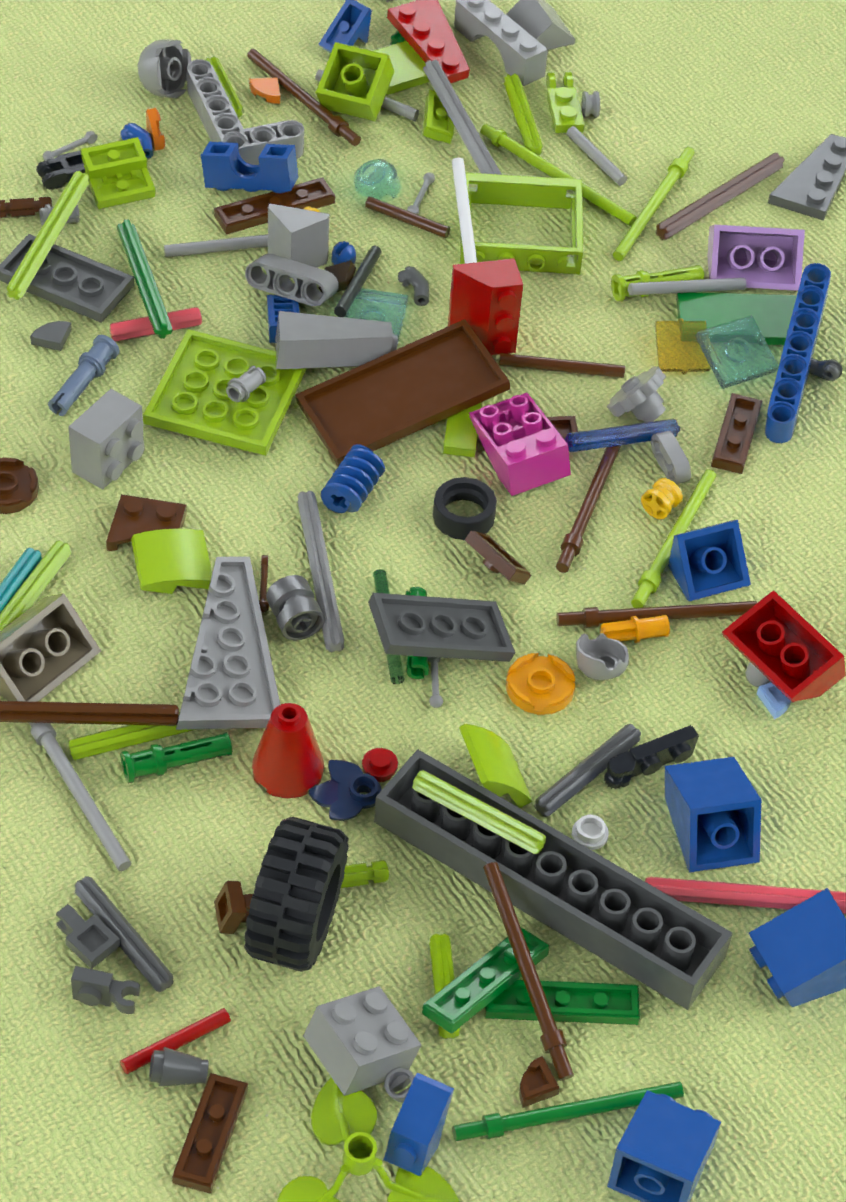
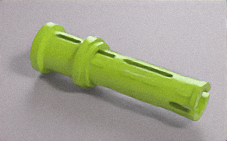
M701 265L656 273L639 270L636 274L627 276L614 274L611 279V289L615 300L623 301L625 297L636 296L629 295V283L703 280L704 271ZM639 295L641 298L648 297V295Z

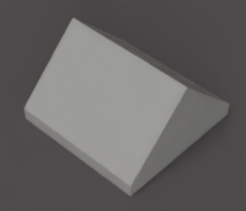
M519 0L506 14L548 50L575 44V38L554 8L544 0Z
M269 204L268 254L278 255L316 268L327 264L330 214Z

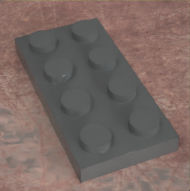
M28 234L0 264V281L9 284L36 236ZM53 244L26 292L102 323L134 287V276Z
M373 593L368 601L385 654L510 662L515 654L496 601Z

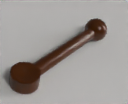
M262 555L259 604L262 613L267 612L270 607L266 598L268 555Z

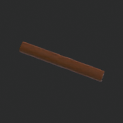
M371 196L366 200L365 207L443 238H447L449 235L450 227Z

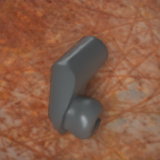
M812 358L809 369L810 374L827 381H835L842 375L843 371L842 365L835 359L819 361Z

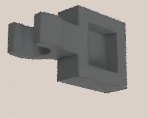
M69 904L56 913V916L61 919L57 922V927L67 935L65 937L66 946L90 969H93L120 947V938L95 915L85 921Z
M75 966L71 977L74 1000H79L88 1006L104 1005L110 1007L113 1002L121 1013L134 1014L135 1001L126 1000L124 997L126 995L140 996L139 983L130 980H113V973Z

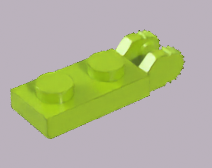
M554 72L547 73V101L554 132L567 133V130L572 126H575L580 132H584V120L576 87H574L572 72L564 73V87L556 88Z

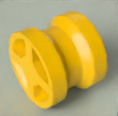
M659 478L653 484L652 489H648L641 496V503L650 516L661 520L671 513L672 508H676L682 502L683 495L675 482L667 478Z

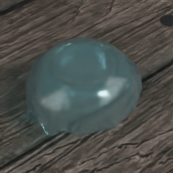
M384 159L370 160L360 166L354 174L353 179L356 191L363 197L371 196L381 200L383 196L390 195L392 198H395L401 189L396 168Z

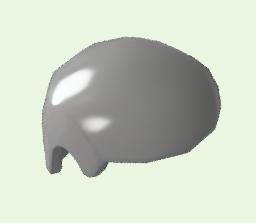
M584 633L576 642L577 665L588 678L600 681L609 680L620 676L627 669L629 664L628 649L619 640L607 638L604 633H601L596 639L590 640L588 635Z

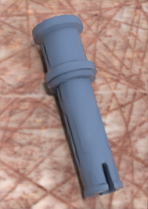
M98 335L93 340L92 348L79 357L77 369L48 402V406L53 413L57 414L62 408L59 416L66 415L72 404L78 399L94 378L104 374L107 363L111 359H115L120 352L119 346L113 339L106 335Z

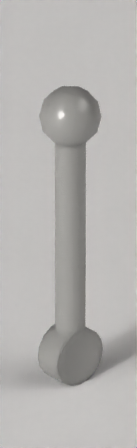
M89 131L85 134V137L52 152H44L43 159L47 161V159L54 158L87 142L93 144L97 140V135L93 131Z
M431 172L424 175V183L414 204L407 208V211L419 215V205L429 184L435 180V176Z
M428 657V662L431 663L432 696L429 702L432 707L439 708L443 704V699L439 695L438 662L441 658Z

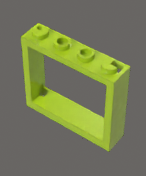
M465 172L470 213L471 203L570 209L571 247L474 242L477 262L515 258L519 271L580 275L583 257L582 179ZM469 184H478L477 188H469ZM567 190H575L574 194H566ZM460 235V264H465Z

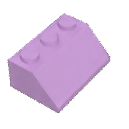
M730 225L709 226L707 256L709 279L744 277L746 279V288L798 291L802 278L805 230Z

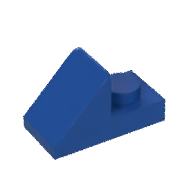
M346 0L318 45L331 53L335 42L353 46L356 40H359L366 44L372 10L356 0Z

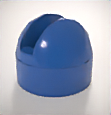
M346 241L338 242L332 250V263L336 265L351 260L355 264V247Z

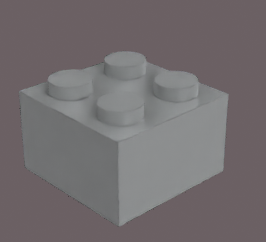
M110 389L69 426L72 472L102 490L109 483L117 480L123 470L133 461H137L144 452L142 406Z
M380 986L317 1006L303 1035L344 1096L385 1082L386 1076L396 1068H406L409 1070L421 1047L419 1040Z

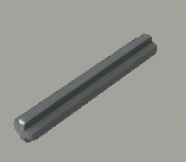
M633 724L625 725L535 800V809L544 817L554 813L607 769L610 759L628 751L637 744L641 736L639 729L635 728Z
M85 876L82 880L77 881L75 884L76 895L93 915L120 938V948L152 987L158 992H163L170 988L173 984V974L97 883L89 876Z

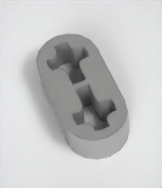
M665 431L653 434L651 437L652 451L666 478L676 484L690 481L691 468L689 461L673 433Z

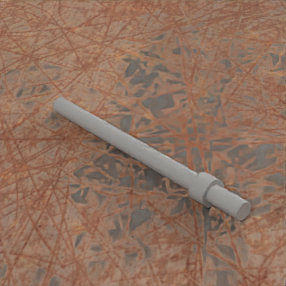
M29 723L32 727L30 732L38 745H43L119 871L128 869L131 866V861L55 739L56 732L51 723Z

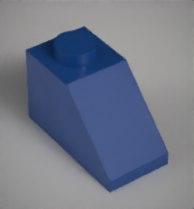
M417 1072L391 1130L384 1161L421 1176L439 1146L454 1088Z

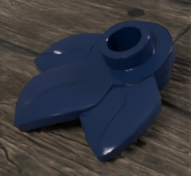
M330 760L328 769L331 780L309 789V795L318 805L330 808L329 818L338 821L350 820L356 817L362 809L375 806L376 796L382 791L375 777L363 774L358 765L342 760Z

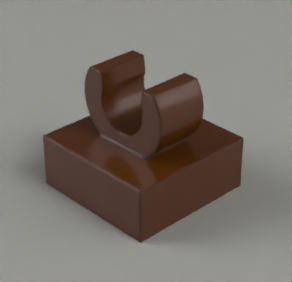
M226 881L214 901L219 933L234 934L241 922H247L253 894L243 895L241 881Z

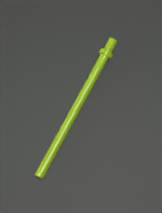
M487 123L482 126L480 133L492 140V144L496 147L502 146L551 178L576 179L509 138L504 130H497ZM582 183V197L628 226L633 225L637 218L634 214Z

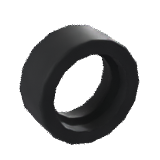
M453 478L443 483L437 489L434 498L433 519L435 525L443 534L454 539L465 540L470 531L487 534L493 527L497 500L494 491L487 484L474 478ZM460 500L472 501L478 504L484 511L476 516L462 517L449 512L446 505Z

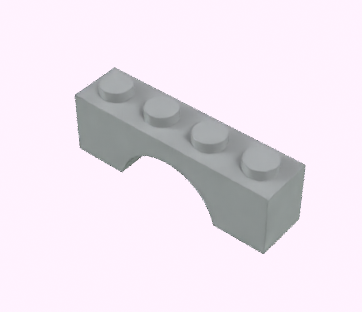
M456 0L454 28L470 42L483 36L490 38L501 53L505 71L509 75L517 74L522 86L545 77L548 54L546 47L491 1Z

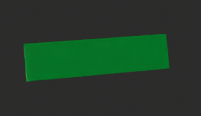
M521 927L535 966L549 955L550 945ZM508 937L425 1002L422 1008V1015L452 1034L520 979L522 975Z
M517 980L485 1006V1019L538 1021L524 980ZM540 981L556 1022L639 1024L638 985Z

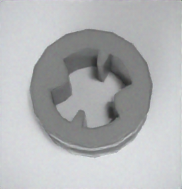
M587 91L582 93L583 117H588L589 114L599 117L600 96L598 91H594L593 94H588Z

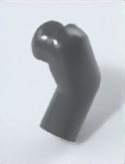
M405 267V270L398 273L399 282H402V286L405 287L410 284L413 286L414 302L416 305H427L429 303L428 280L415 267Z

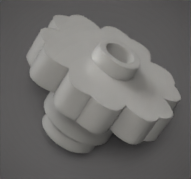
M654 366L647 372L644 371L638 376H633L609 400L610 403L607 405V408L614 417H619L625 412L632 411L636 418L643 420L645 424L653 422L666 410L662 404L664 400L657 393V389L664 383L663 380L666 378V375L659 366Z

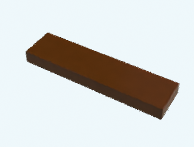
M322 177L294 185L291 191L285 193H275L272 191L214 208V217L227 235L268 223L269 204L299 209L310 206L317 209L335 204V194Z

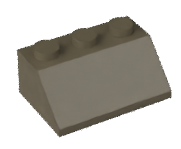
M65 594L44 597L0 631V695L7 701L38 702L101 652V649Z

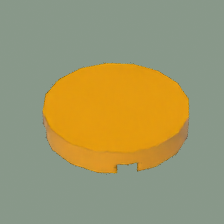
M530 653L518 658L510 666L506 679L507 695L512 702L525 712L537 715L553 714L563 710L572 701L576 687L575 675L570 666L562 659L550 654L545 657L539 656V653Z

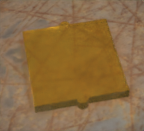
M679 318L678 321H655L658 366L662 372H681L682 374H687V372H710L706 321H684L682 318Z

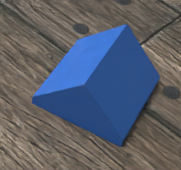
M735 519L674 535L668 567L688 601L751 585L738 520Z

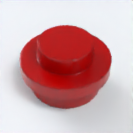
M374 748L364 755L362 768L365 774L372 775L378 782H385L391 779L397 772L398 759L388 749Z

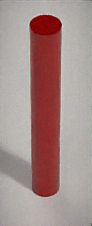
M223 1008L120 1060L125 1074H129L151 1063L153 1050L162 1051L163 1047L176 1050L231 1022L227 1010Z

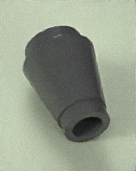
M163 1047L162 1051L153 1050L149 1082H156L159 1087L205 1084L209 1061Z

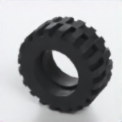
M297 817L283 819L280 825L277 826L274 836L269 842L266 855H264L259 876H257L246 922L247 929L244 938L246 942L244 946L252 958L300 972L310 970L316 963L335 913L345 874L349 839L343 831Z

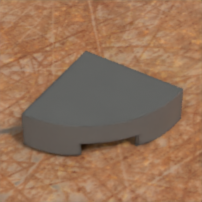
M56 321L40 326L30 336L31 344L61 351L72 330L71 322Z

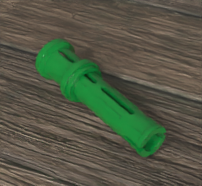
M225 732L220 735L163 748L161 745L152 744L150 749L134 753H129L126 750L120 753V758L127 783H133L135 778L151 774H156L158 777L163 776L169 768L225 755L229 756L232 755L233 750L229 734Z

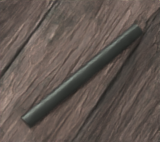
M372 246L334 309L336 316L344 317L382 253L380 247Z

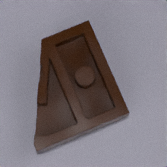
M121 494L106 540L107 551L118 550V544L131 542L134 534L161 529H182L187 514V505Z

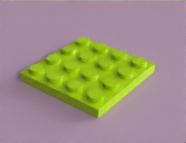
M188 329L143 414V423L266 456L307 368L276 369V351ZM251 366L261 368L266 376L265 383L252 391L248 400L244 402L232 401L226 392L228 382L233 378H239Z

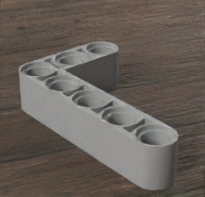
M202 59L193 60L188 63L187 91L211 142L238 143L241 158L252 165H259L258 157L266 144L295 145L296 158L298 159L303 155L304 126L300 122L286 120L243 129L212 64Z

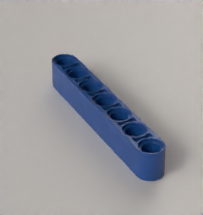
M820 263L809 264L803 270L770 398L765 435L774 443H786L791 440L794 434L831 278L829 268Z

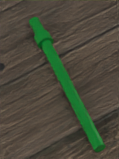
M679 1081L500 1116L499 1113L483 1115L482 1120L453 1125L452 1131L455 1141L485 1136L486 1139L503 1137L504 1132L639 1106L647 1090L655 1094L668 1095L673 1099L683 1097L684 1090Z

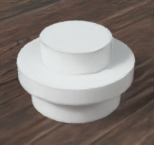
M585 815L573 825V840L590 850L603 847L608 840V828L605 822L596 815Z

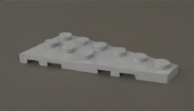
M216 557L176 730L266 728L272 711L280 705L251 560L250 557Z

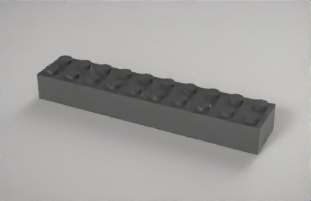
M419 749L415 751L376 796L374 818L376 824L491 893L492 891L483 867L486 864L497 862L513 906L687 1010L726 958L732 937L731 931ZM424 770L541 832L546 836L543 848L538 854H533L415 791L412 788L415 776L419 771Z

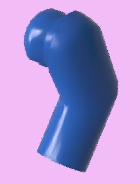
M135 123L126 124L120 132L122 140L138 137L146 158H151L154 152L150 132Z

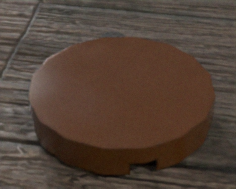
M3 457L0 458V514L19 512L30 506L36 499L39 489L38 477L31 466L29 468L24 465V461L17 458Z

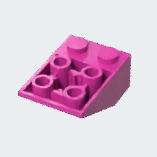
M528 392L493 405L484 406L469 413L472 424L499 480L511 496L571 475L568 444Z

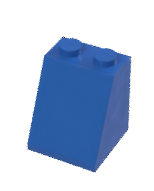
M735 757L665 766V800L688 871L696 872L759 863L762 799Z
M828 888L748 933L755 946L749 949L760 969L767 965L773 975L766 980L777 999L785 996L790 1006L795 1007L846 989V918Z
M647 1090L616 1148L607 1187L641 1202H690L715 1144L721 1121L714 1119L703 1110H693L676 1103L668 1095L655 1094Z

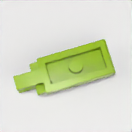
M429 90L426 96L422 136L450 144L454 135V124L435 90Z

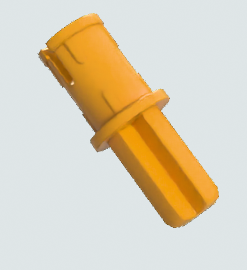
M667 615L640 619L637 616H632L630 620L603 623L600 627V634L604 633L607 638L619 640L620 642L634 640V643H639L641 639L668 637L670 634V624Z

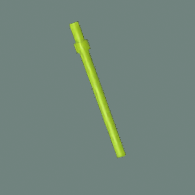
M686 147L679 158H675L668 167V174L613 252L615 260L622 261L676 181L685 175L689 168L688 164L695 155L693 148Z
M705 470L650 569L643 572L638 581L639 588L631 600V605L634 608H643L650 594L657 591L662 581L661 575L670 559L674 535L686 532L716 479V473L713 470Z

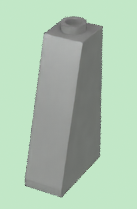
M279 311L275 338L276 369L361 366L396 350L398 335L393 334L391 322Z

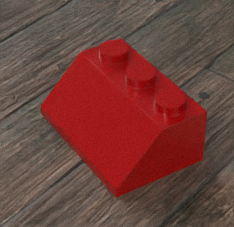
M515 258L456 264L452 268L448 326L465 319L491 355L516 353L523 282Z
M774 590L722 631V635L792 702L820 697L846 676L844 655Z

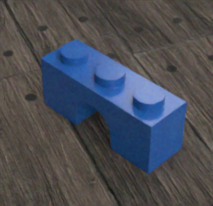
M209 142L201 154L205 188H216L219 191L244 189L247 192L272 190L275 193L291 191L299 178L295 145L266 144L258 157L259 165H252L241 158L238 143Z

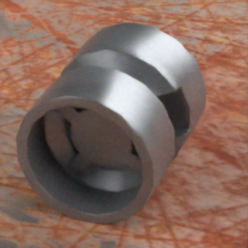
M299 575L286 576L274 582L268 589L266 598L273 614L276 616L277 623L284 637L293 641L303 640L311 637L322 628L325 621L324 615L318 602L314 599V594L308 581L304 577Z

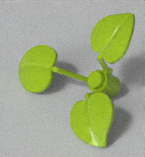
M331 1077L322 1087L314 1102L311 1126L317 1139L325 1145L334 1146L344 1141L343 1165L340 1167V1172L329 1190H327L325 1183L317 1177L299 1176L294 1178L284 1186L277 1202H341L333 1196L339 1191L345 1177L349 1173L362 1176L369 1173L372 1169H376L384 1185L388 1189L393 1190L389 1194L387 1202H459V1199L451 1185L438 1172L426 1166L421 1176L399 1167L396 1172L395 1182L391 1181L382 1166L383 1161L376 1158L377 1144L371 1136L377 1123V1110L374 1103L361 1090L344 1096Z

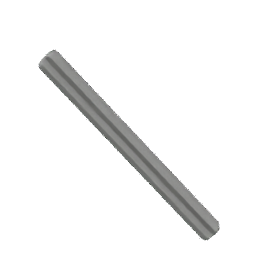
M437 60L427 61L423 70L481 173L501 174Z
M302 491L298 494L297 502L316 600L325 620L322 626L325 647L329 652H340L344 648V636L316 496L312 491Z

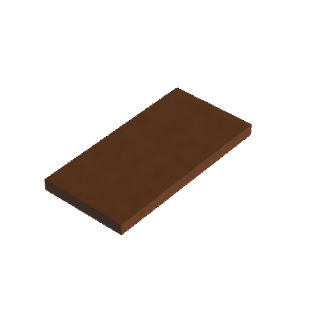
M464 319L302 391L295 396L302 412L337 466H339L353 445L360 444L372 451L380 449L510 390V381Z

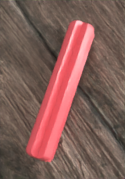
M197 307L167 312L173 331L202 324V316ZM148 316L110 324V335L115 342L155 334Z

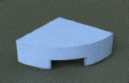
M772 682L758 687L757 695L774 719L787 711L791 701Z

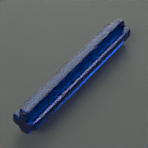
M667 419L568 433L564 440L568 444L569 452L647 442L651 441L653 434L671 431L677 437L678 432H680V426H678L677 420Z

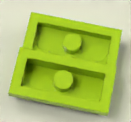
M138 137L81 149L85 172L89 176V185L98 209L154 198L156 196V189L147 169V158Z
M161 529L142 532L132 536L131 542L140 590L173 594L177 586L209 590L212 570L203 530Z
M470 724L460 726V732L481 784L499 797L508 793L519 808L533 802L508 743L499 735L485 728Z

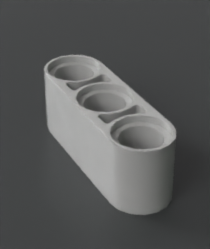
M274 254L261 256L250 263L245 270L246 280L252 287L310 306L323 304L338 291L337 278L329 271ZM261 267L266 270L267 275L263 273ZM289 276L293 278L295 284L290 281ZM316 284L321 287L323 293L318 290Z

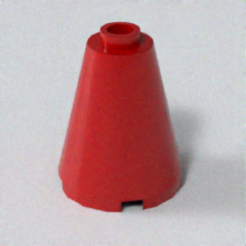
M294 703L281 704L272 711L252 762L254 780L257 784L260 783L265 787L267 793L275 797L285 799L302 797L308 794V790L314 785H319L324 773V760L307 712L303 707Z

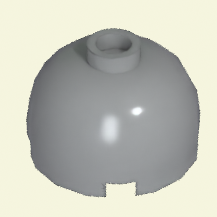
M156 40L146 46L138 61L140 81L143 87L155 96L178 98L186 91V89L182 88L185 85V81H187V65L191 62V56L188 49L182 48L180 45L182 42L179 40Z

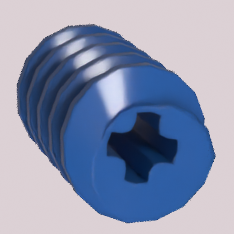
M360 444L353 445L321 491V499L324 505L335 513L358 511L362 503L367 499L368 494L373 490V486L379 481V477L385 472L383 461L368 447Z

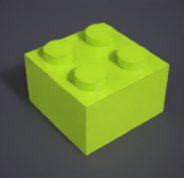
M335 42L316 90L320 104L330 111L376 122L395 72L389 55Z

